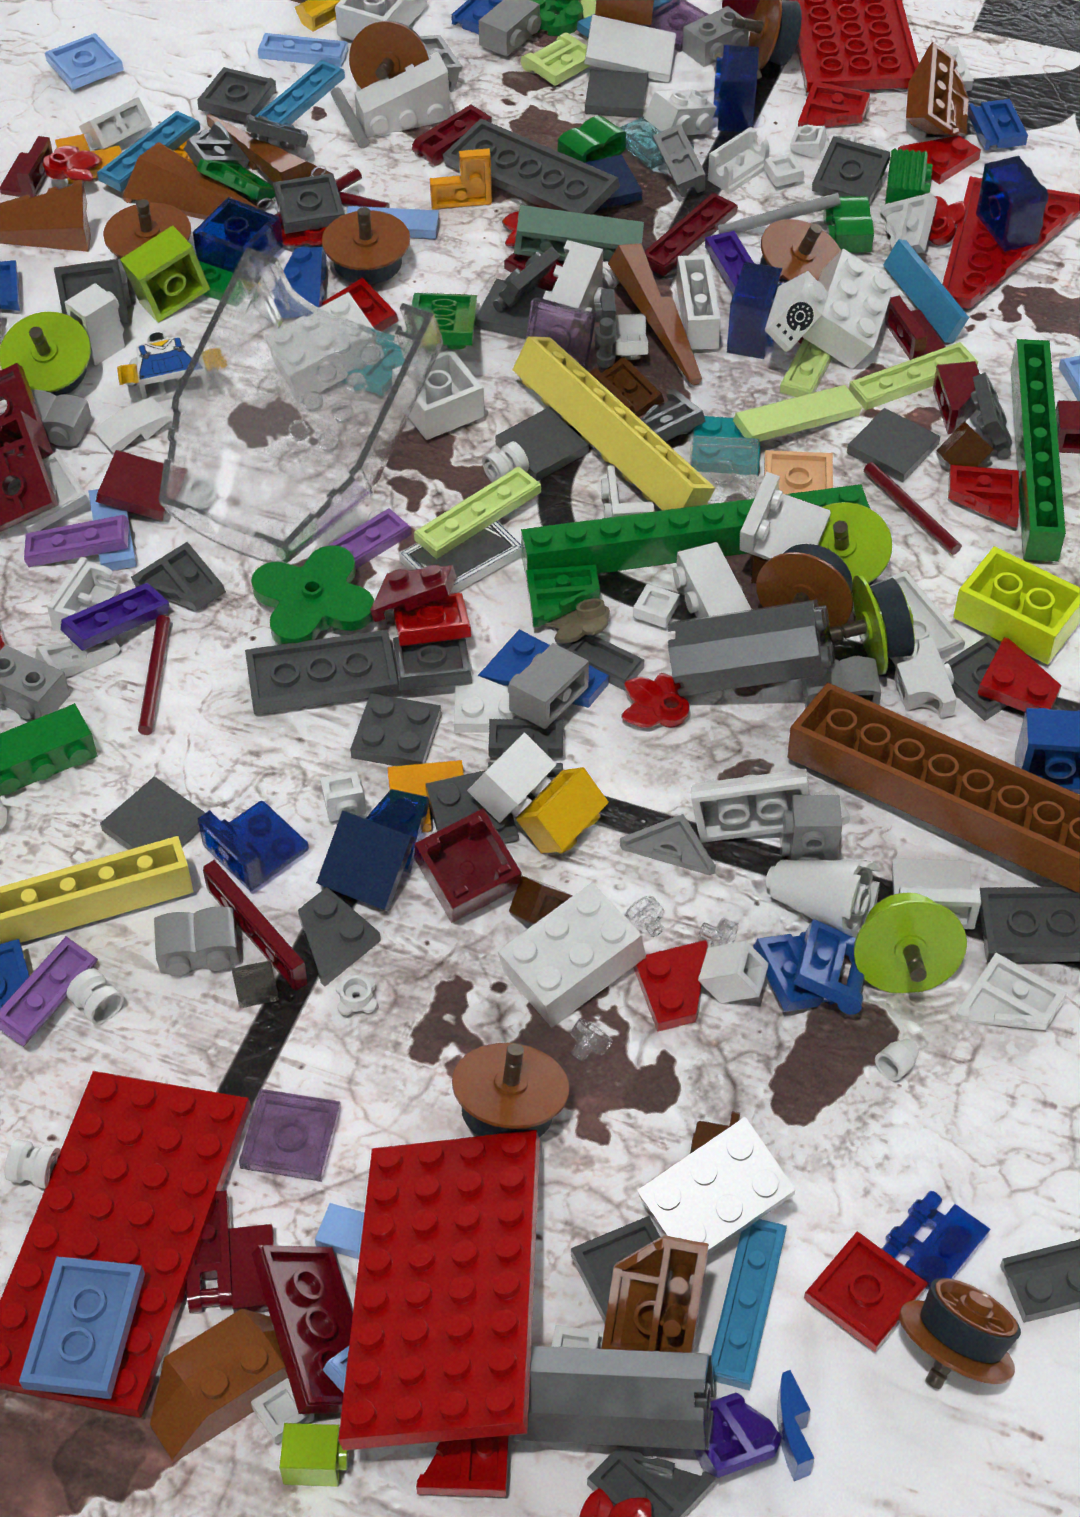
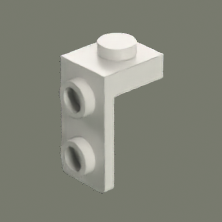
M614 465L607 466V478L601 479L602 499H608V503H604V518L655 512L653 502L619 503Z

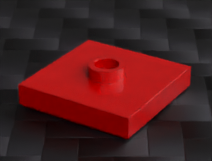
M462 593L449 594L445 598L434 602H427L409 611L405 610L404 605L393 608L400 646L471 637V627Z
M857 1231L807 1289L804 1299L876 1353L900 1323L899 1312L901 1307L908 1301L919 1300L927 1290L928 1282Z

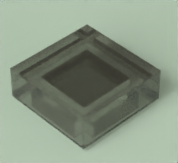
M271 960L231 968L240 1009L279 1000Z

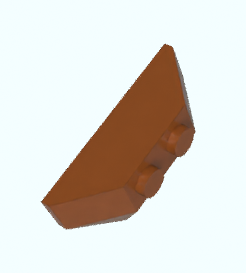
M934 42L929 45L909 81L906 119L913 127L920 128L927 134L947 137L959 135L964 138L967 135L969 98L962 77L956 69L958 66L956 58Z
M663 1235L615 1263L601 1349L693 1353L709 1244Z
M240 1309L164 1357L150 1427L173 1464L253 1413L251 1401L288 1378L271 1317Z

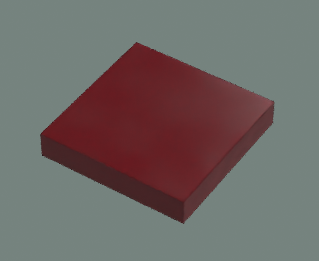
M116 450L97 492L96 502L163 521L180 479L182 468Z

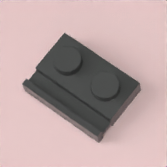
M1080 1239L1002 1258L1000 1267L1002 1272L1006 1274L1008 1279L1007 1285L1023 1323L1080 1309Z

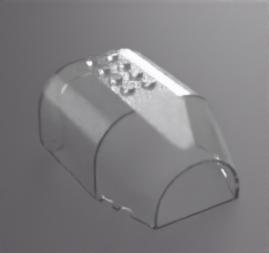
M247 247L173 396L171 409L174 414L172 428L168 429L167 438L170 444L168 458L164 459L159 495L160 504L170 515L186 527L229 550L267 563H288L372 497L443 346V339L435 315L402 303L400 311L408 333L404 332L399 325L395 335L339 317L314 306L297 294L290 286L278 258Z

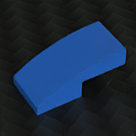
M791 1370L782 1372L779 1386L777 1424L778 1432L782 1436L781 1447L784 1458L795 1482L811 1475L815 1458L801 1429L807 1427L811 1409Z

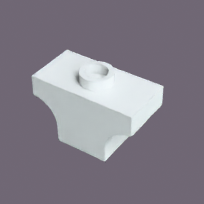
M933 636L918 641L916 656L896 664L894 680L905 710L924 707L933 710L940 719L952 716L955 712L957 698L952 688L954 677L951 667L948 663L943 664Z

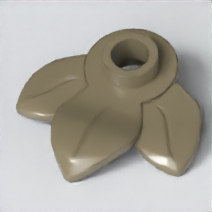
M598 598L584 600L576 606L577 610L544 625L559 629L554 639L555 642L560 644L575 642L584 635L594 636L608 626L607 619L610 617V610L605 606L604 601Z

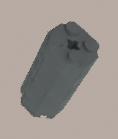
M816 599L669 623L668 632L675 631V639L668 640L672 676L675 684L683 683V687L678 689L679 695L687 696L826 675L828 667L835 663L833 643L826 642L824 631L826 627H829L827 606H819Z
M531 1346L527 1434L513 1435L514 1441L709 1450L713 1427V1411H710L711 1397H714L712 1356L704 1353Z

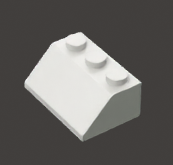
M788 769L777 773L746 775L741 778L709 780L704 783L692 784L690 794L700 841L704 843L784 832L783 814L784 810H791L792 795H810L807 770Z

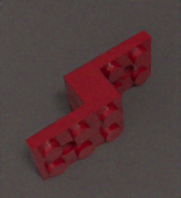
M18 363L0 370V401L6 400L7 402L5 412L0 415V532L58 506L42 460L53 454L24 369ZM20 479L21 487L18 493L9 495L8 486L10 482Z

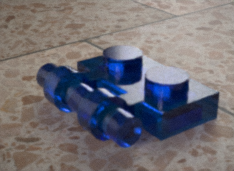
M929 1191L922 1200H915L908 1209L909 1216L900 1226H894L885 1237V1245L881 1248L895 1259L899 1254L908 1255L910 1259L906 1262L905 1266L928 1282V1290L934 1279H955L988 1238L991 1230L956 1204L952 1206L946 1215L942 1214L937 1210L942 1203V1198L934 1191ZM922 1226L933 1230L924 1242L914 1237Z

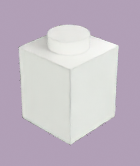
M747 941L710 947L707 949L698 981L720 1003L759 997L768 962Z

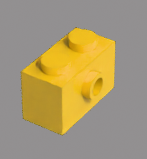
M584 767L562 770L515 819L541 854L553 852L561 854L570 850L577 843L576 837L583 829L592 826L599 820L600 811L609 801Z

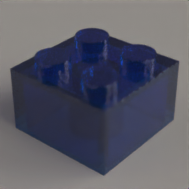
M724 45L723 57H717L713 102L717 108L713 118H718L717 130L743 132L749 127L753 128L759 47Z
M1019 155L986 163L976 215L1004 252L1038 243L1040 230L1043 227L1044 210L1048 203L1047 189L1041 185L1031 168L1027 167Z
M230 197L223 201L192 232L198 261L246 277L247 282L283 247L279 216Z
M744 262L730 303L727 353L765 359L768 347H774L775 341L765 331V327L777 289L780 285L786 283L781 282L782 268Z

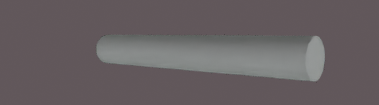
M339 87L332 89L331 96L360 148L368 147L369 139L342 90Z

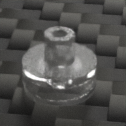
M649 895L640 898L624 914L641 934L648 932L651 937H656L664 930V926L660 921L664 916L665 910L654 896Z
M724 917L720 919L716 927L704 922L698 937L710 941L708 948L731 944L735 941L739 924Z
M582 1018L577 1020L570 1031V1035L577 1041L571 1054L583 1062L591 1051L604 1055L613 1042L610 1036L603 1030Z

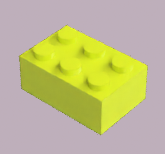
M994 546L960 587L953 618L1001 642L1004 637L1009 638L1027 655L1048 665L1080 624V587Z

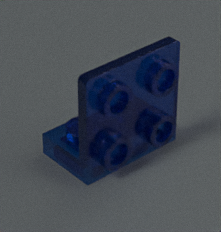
M264 801L257 802L230 822L226 819L219 820L210 810L198 818L203 846L250 892L309 850L308 842Z

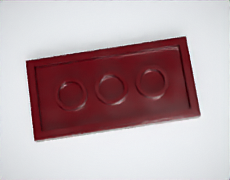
M259 1245L252 1253L298 1413H341L344 1393L326 1375L323 1368L331 1358L349 1346L353 1311L333 1248Z

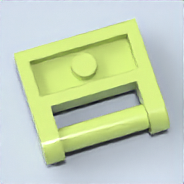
M569 33L559 35L555 42L535 53L530 52L523 55L520 60L526 72L534 71L554 86L591 66L584 64L587 45Z

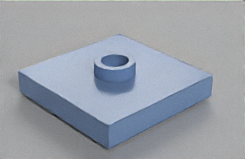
M96 33L45 52L48 64L72 90L124 70L122 60Z

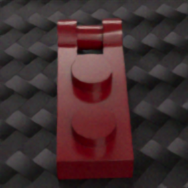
M470 104L417 137L412 144V151L421 157L426 156V160L429 163L437 166L444 160L443 154L476 122L484 119L492 123V117Z
M227 1190L217 1192L213 1215L210 1223L206 1224L201 1237L203 1243L196 1261L194 1257L187 1277L189 1313L203 1312V1307L218 1305L221 1310L233 1308L229 1238L230 1217ZM217 1278L218 1288L202 1289V1280Z

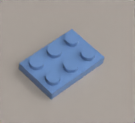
M56 1256L19 1380L23 1389L111 1399L145 1276L142 1265Z

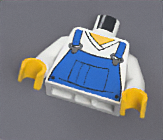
M155 332L148 337L147 343L139 344L136 347L137 357L131 359L129 364L117 366L119 385L126 384L133 387L139 384L142 400L153 397L156 402L204 392L201 371L209 369L213 364H220V360L215 346H207L197 350L193 346H187L182 337L166 338L163 333Z

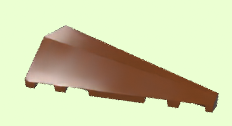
M211 114L206 115L207 125L212 128L215 122H220L250 160L248 166L252 170L259 168L272 182L312 176V170L318 167L269 142L254 139L250 133ZM316 169L313 172V176L321 175L324 169ZM326 170L324 174H330L331 172Z
M160 142L138 157L123 193V200L126 203L131 204L134 200L145 199L149 203H163L176 207L189 217L220 223L222 219L236 222L237 227L246 229L247 225L258 227L259 223L271 217L221 182L198 172L195 165Z
M76 180L72 186L62 189L57 187L49 188L47 193L35 197L25 195L0 203V244L89 252L91 233L86 212L88 203L83 180Z
M641 243L618 245L608 265L641 313L645 315L646 320L687 380L692 385H699L702 376L673 297L660 296Z

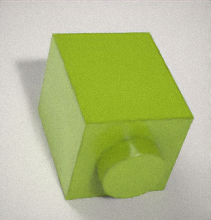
M284 1423L279 1466L283 1485L339 1486L340 1470L347 1471L349 1465V1450L343 1451L338 1440L339 1425Z

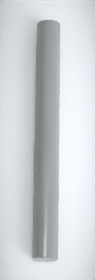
M831 194L718 225L719 234L729 231L740 233L769 225L779 220L791 219L841 205L839 194Z

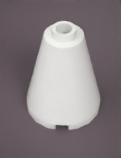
M780 860L776 866L770 867L766 877V887L770 889L772 898L812 919L856 938L859 927L865 923L868 913L877 904L880 882L872 880V871L879 872V869L875 862L867 860Z

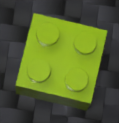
M173 225L120 259L139 303L157 323L210 290L193 246Z

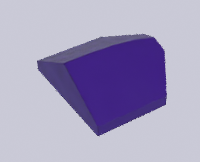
M736 1392L711 1401L710 1411H713V1427L710 1449L694 1450L699 1464L704 1471L720 1478L776 1456L782 1436L769 1418L745 1403L744 1397Z

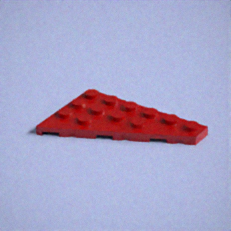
M970 176L963 200L966 207V215L957 224L942 283L961 308L970 309L1080 214V194Z

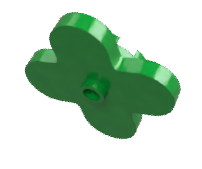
M336 545L324 546L315 550L302 567L284 562H270L255 570L251 579L254 597L260 603L275 608L270 617V629L272 638L276 643L281 645L315 640L320 631L333 627V631L337 629L356 631L368 626L372 622L373 617L370 609L374 603V598L365 588L351 584L355 577L356 569L354 556L349 550Z

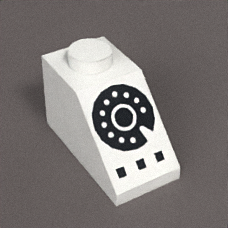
M807 271L778 287L765 331L785 352L790 350L822 315L828 296L824 285Z

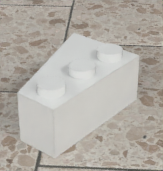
M438 51L430 55L431 59L415 67L411 64L405 67V72L391 79L387 76L385 79H381L354 93L356 117L367 138L441 123L450 117L448 70Z
M567 240L564 246L565 262L563 267L556 265L553 276L558 277L552 292L545 291L532 322V337H550L570 355L574 347H579L585 327L591 326L594 318L595 302H601V289L605 288H602L603 249Z

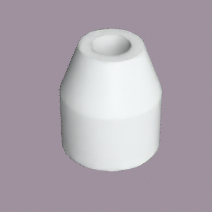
M910 1039L891 1042L876 1055V1066L884 1077L891 1081H898L913 1068L919 1054V1049Z

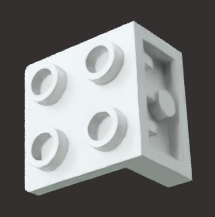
M766 472L740 531V550L766 560L783 554L795 545H818L831 514L828 509L783 494V491L779 490L780 476L770 472Z
M894 858L892 860L893 895L898 893L924 895L952 911L959 918L964 929L975 928L981 905L980 890L972 889L969 861Z

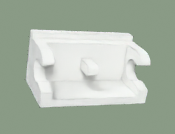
M136 97L78 127L82 134L89 133L92 137L93 142L90 143L92 149L99 147L105 149L152 125V122L140 98Z
M749 127L709 153L708 181L730 194L764 172V159L769 158L770 146L768 140L762 141L761 148H759L756 143L757 130Z
M80 557L47 605L52 629L62 632L60 630L61 619L117 596L120 592L119 584L100 576L110 578L113 571L106 566Z

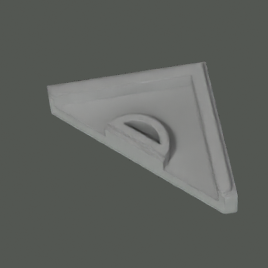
M684 814L620 838V847L624 851L706 875L715 874L716 865Z

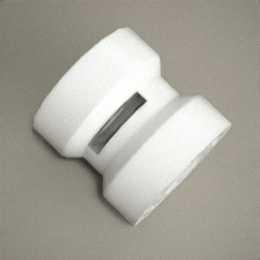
M514 441L502 446L500 452H491L482 459L484 471L491 482H494L518 466L525 472L529 469V461L524 450Z
M95 968L87 969L78 974L71 981L66 993L67 998L75 1006L84 1008V1015L95 1025L103 1024L113 1018L120 1010L124 1000L123 995L115 987L106 985V978Z
M16 1139L12 1143L5 1161L4 1173L6 1180L17 1183L28 1180L32 1181L36 1187L47 1188L51 1173L61 1153L60 1148L48 1145L37 1148L33 1146L32 1142Z

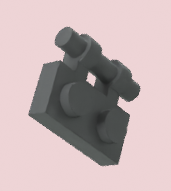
M246 115L244 127H246L248 132H251L252 138L268 142L269 138L280 141L281 146L292 150H297L298 146L306 147L308 140L307 131L295 128L292 124H280L270 121L264 116Z
M550 247L543 254L539 251L536 252L526 262L524 270L520 271L517 268L505 279L504 283L507 286L499 293V298L493 302L494 308L502 312L508 306L510 308L519 302L526 291L531 292L538 286L542 278L552 270L561 255L553 247Z
M601 289V302H595V322H600V327H594L595 347H599V350L596 352V363L601 373L615 364L616 358L614 289Z
M986 372L973 377L976 391L971 392V396L976 409L981 411V415L977 416V422L982 434L990 435L992 447L994 450H997L998 457L1006 459L1011 455L1010 447L1012 445L1010 433L1005 426L1007 423L1006 415L999 403L995 388Z
M489 719V757H500L525 732L550 758H563V719H555L546 729L526 719ZM488 762V768H489L494 762ZM556 763L557 765L546 776L548 778H555L563 770V763Z

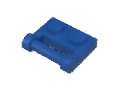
M813 919L806 930L793 984L837 1003L838 1008L843 1013L849 1015L859 1013L864 1000L861 994L864 974L859 972L854 959V943L856 938ZM844 955L849 956L851 962L846 985L838 982Z

